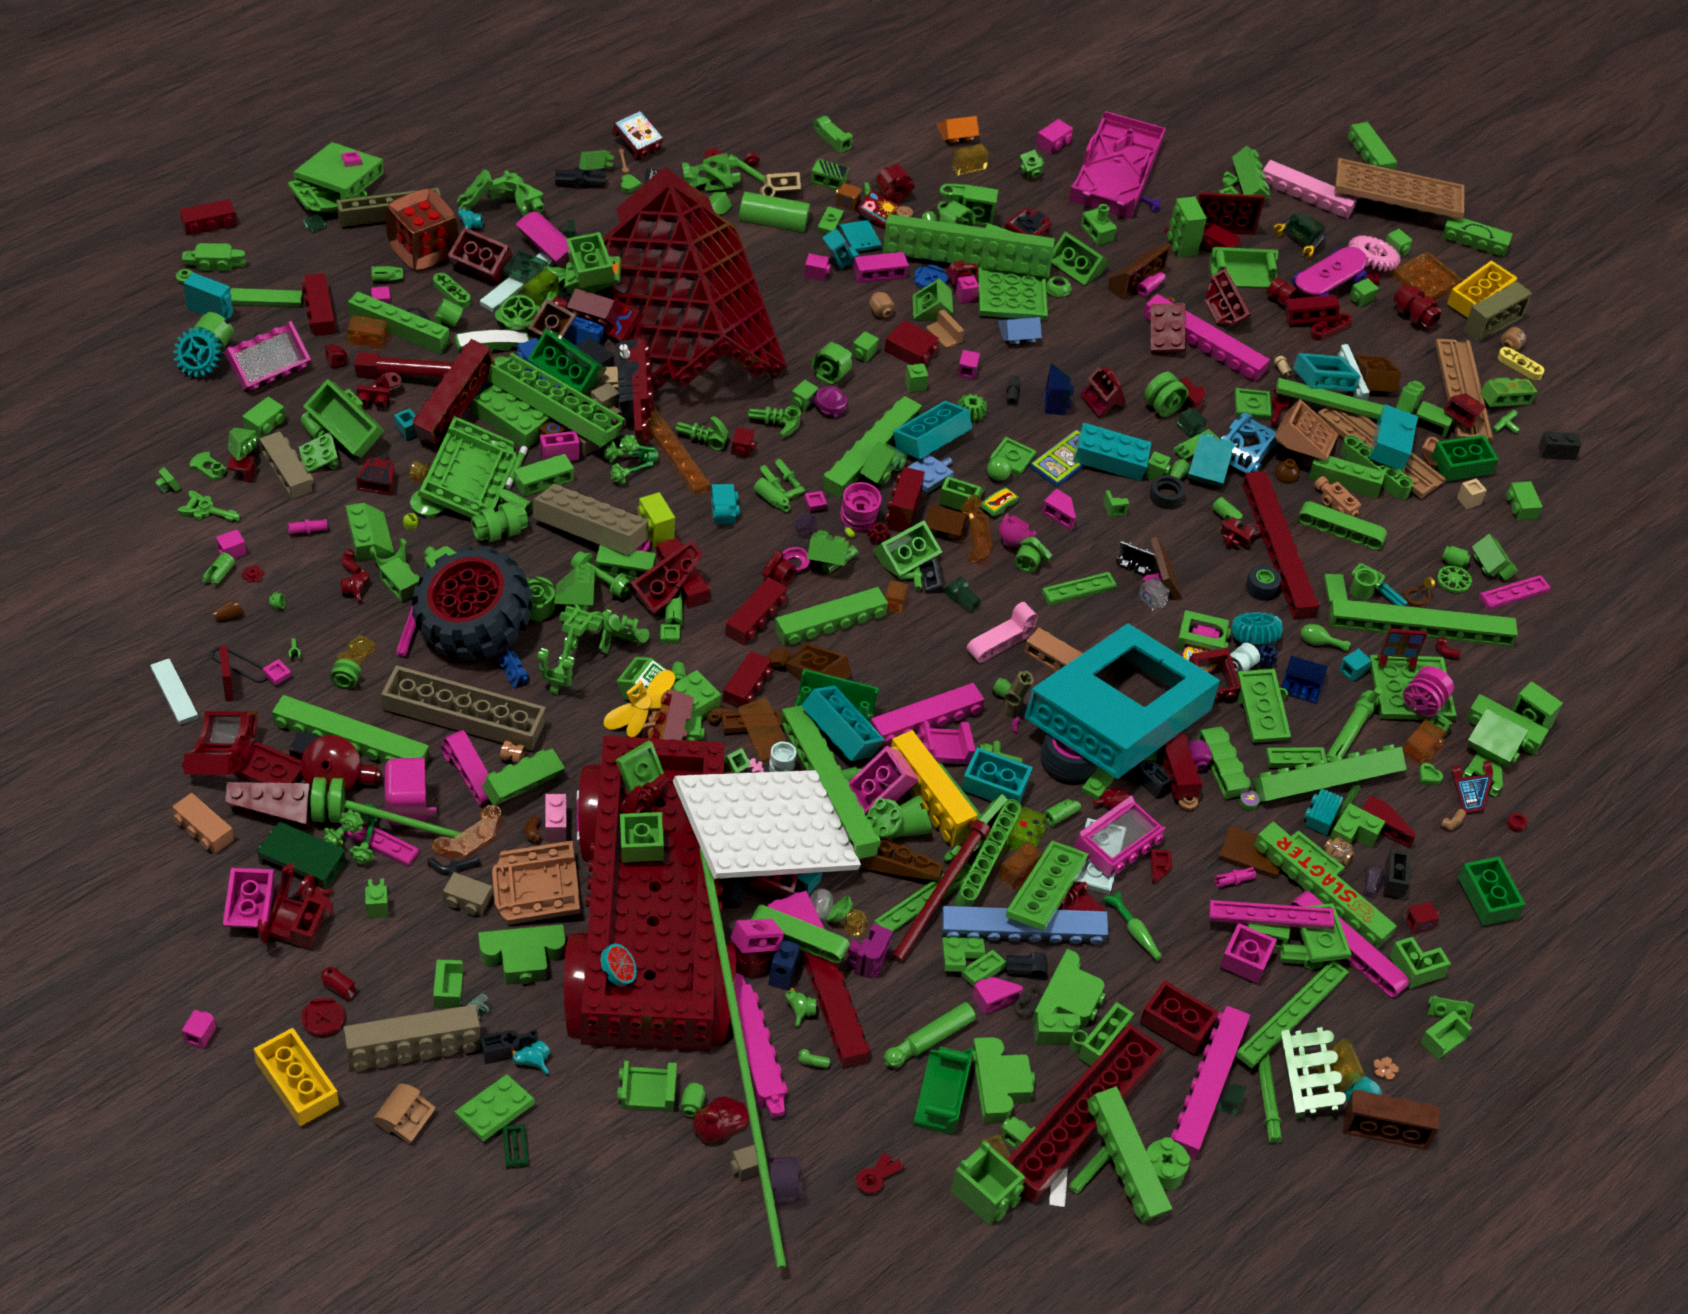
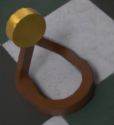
M1427 577L1424 579V585L1406 590L1404 599L1407 603L1414 607L1429 604L1431 601L1430 589L1435 586L1434 579ZM1426 588V599L1415 602L1409 598V593Z

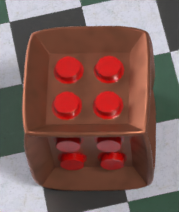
M430 188L421 189L395 199L387 205L385 214L388 241L395 253L408 267L413 270H422L449 259L448 254L459 237L458 221L452 208L437 192Z

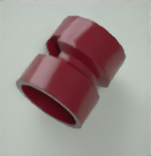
M1276 277L1269 285L1266 295L1273 300L1278 299V303L1285 307L1286 299H1296L1298 289L1290 284L1287 285L1286 281Z

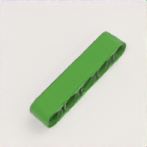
M1348 435L1344 438L1340 451L1344 458L1349 462L1385 472L1382 487L1398 499L1405 500L1409 497L1413 486L1411 478L1399 469L1369 459L1371 448L1356 436Z
M1310 501L1303 504L1298 515L1299 522L1306 526L1374 550L1382 548L1387 536L1386 529L1381 526Z
M759 905L750 919H773L784 933L782 940L799 944L801 950L833 963H840L850 946L849 941L840 935L764 905Z

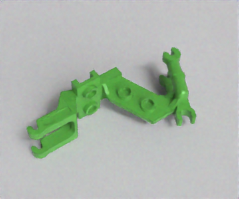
M575 604L574 608L566 606L565 612H561L560 620L564 621L562 631L567 632L568 635L563 643V654L560 655L558 660L559 666L553 669L548 668V649L542 648L537 656V660L541 661L539 665L541 678L551 682L550 694L558 696L559 688L571 685V677L573 675L571 669L575 660L571 655L578 645L576 637L581 636L585 630L600 631L603 628V618L612 615L611 610L606 609L603 613L599 611L589 613L587 612L589 605Z

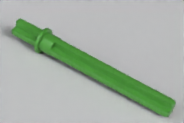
M1268 1053L1258 1062L1266 1117L1264 1125L1268 1129L1269 1142L1279 1143L1281 1142L1280 1139H1282L1280 1130L1282 1121L1278 1116L1271 1062Z

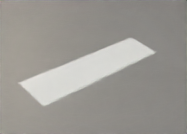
M1068 1166L1051 1184L1050 1205L1065 1207Z

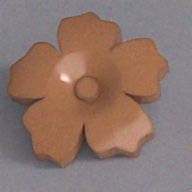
M1388 1057L1382 1058L1381 1061L1376 1059L1373 1062L1374 1074L1381 1079L1385 1077L1387 1081L1393 1080L1395 1074L1399 1072V1067L1396 1064H1391L1392 1059Z

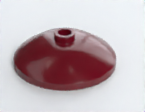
M325 735L315 739L307 746L301 759V772L306 784L312 786L314 777L325 778L328 782V791L333 778H344L345 792H347L356 783L361 771V760L356 747L346 738L337 735ZM326 761L329 763V767L327 769L324 768V763Z

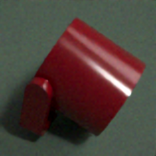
M956 261L948 267L946 274L956 287L957 280L960 277L974 276L977 281L979 266L975 263Z
M777 550L768 560L761 575L766 579L770 577L785 586L794 577L797 567L784 558V553Z

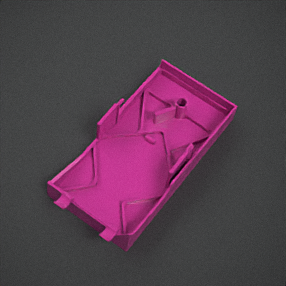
M1105 111L1098 130L1091 137L1086 149L1082 169L1073 186H1071L1069 201L1095 209L1099 208L1101 204H1106L1109 207V213L1131 219L1163 142L1166 128Z

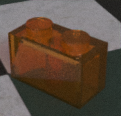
M352 315L347 328L348 343L383 348L388 335L387 321Z
M1425 719L1406 741L1403 754L1422 765L1426 759L1429 761L1433 757L1436 748L1438 750L1441 748L1445 741L1443 739L1445 731Z
M1026 841L1001 864L998 878L1014 890L1030 875L1043 852Z

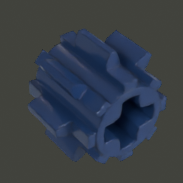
M1263 644L1256 648L1260 654V661L1258 662L1260 667L1268 668L1272 664H1276L1278 651H1276L1272 644Z

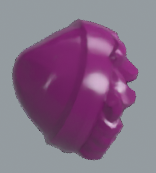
M828 386L821 388L813 398L814 403L824 416L837 417L847 410V397L837 387Z

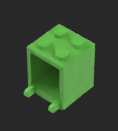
M983 1141L979 1149L968 1159L960 1162L959 1167L955 1171L951 1192L990 1226L995 1220L997 1222L1000 1221L1010 1206L1014 1208L1021 1200L1020 1193L1024 1189L1025 1176L996 1152L987 1141Z

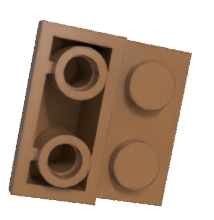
M398 1084L371 1121L388 1133L392 1131L410 1144L436 1107L419 1095L421 1091L407 1084Z

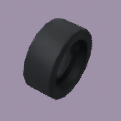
M1172 475L1158 476L1152 482L1150 489L1152 502L1159 507L1167 509L1179 506L1185 494L1183 482ZM1163 487L1170 488L1177 495L1166 496L1160 493L1158 489Z

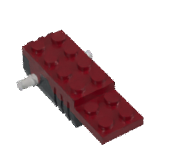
M636 338L635 340H624L616 344L619 404L622 417L625 420H634L638 444L646 446V442H649V433L647 431L648 419L652 418V411H655L652 397L654 396L652 385L653 373L651 370L652 358L649 345L646 346L645 339Z

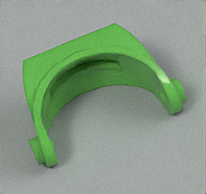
M400 539L399 551L387 559L378 558L374 547H370L369 551L379 567L398 557L405 563V545L407 544L405 539Z

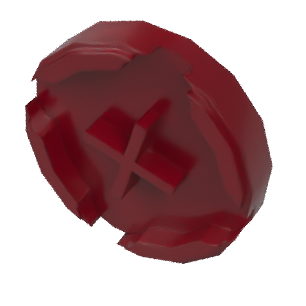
M321 997L314 999L302 1010L301 1022L303 1029L313 1037H331L344 1026V1009L341 1004L339 1005L332 998Z

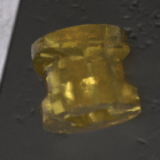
M414 460L410 469V478H420L421 481H424L430 470V464H421L419 461Z
M859 909L850 910L846 915L844 928L851 935H860L865 929L866 915Z

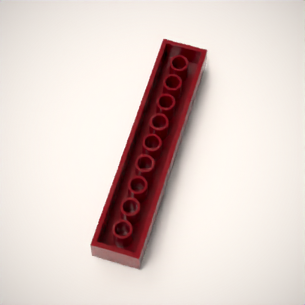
M1130 1023L1007 1159L1012 1166L1025 1176L1024 1189L1020 1194L1034 1204L1098 1132L1094 1116L1089 1112L1087 1100L1097 1093L1117 1087L1123 1101H1125L1159 1063L1164 1050L1162 1046Z

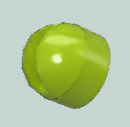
M413 513L405 515L403 518L404 527L406 529H415L418 526L417 516Z

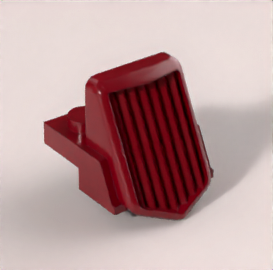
M1099 366L1088 378L1090 383L1080 394L1097 415L1103 418L1114 404L1123 407L1126 400L1120 382L1113 370L1106 366L1103 368Z

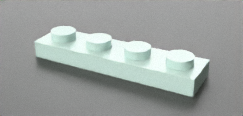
M1341 345L1338 356L1344 357L1361 376L1356 391H1354V397L1368 401L1369 390L1349 345Z

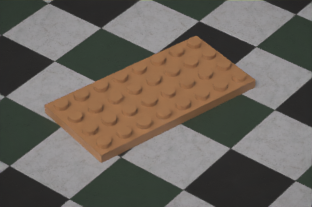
M1338 158L1334 191L1339 194H1349L1356 198H1368L1371 201H1381L1388 205H1400L1406 209L1414 208L1420 212H1432L1438 216L1446 215L1452 219H1463L1464 185Z

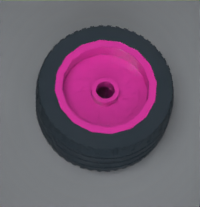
M1046 734L1041 748V762L1045 770L1053 777L1066 782H1079L1090 778L1097 765L1050 734Z

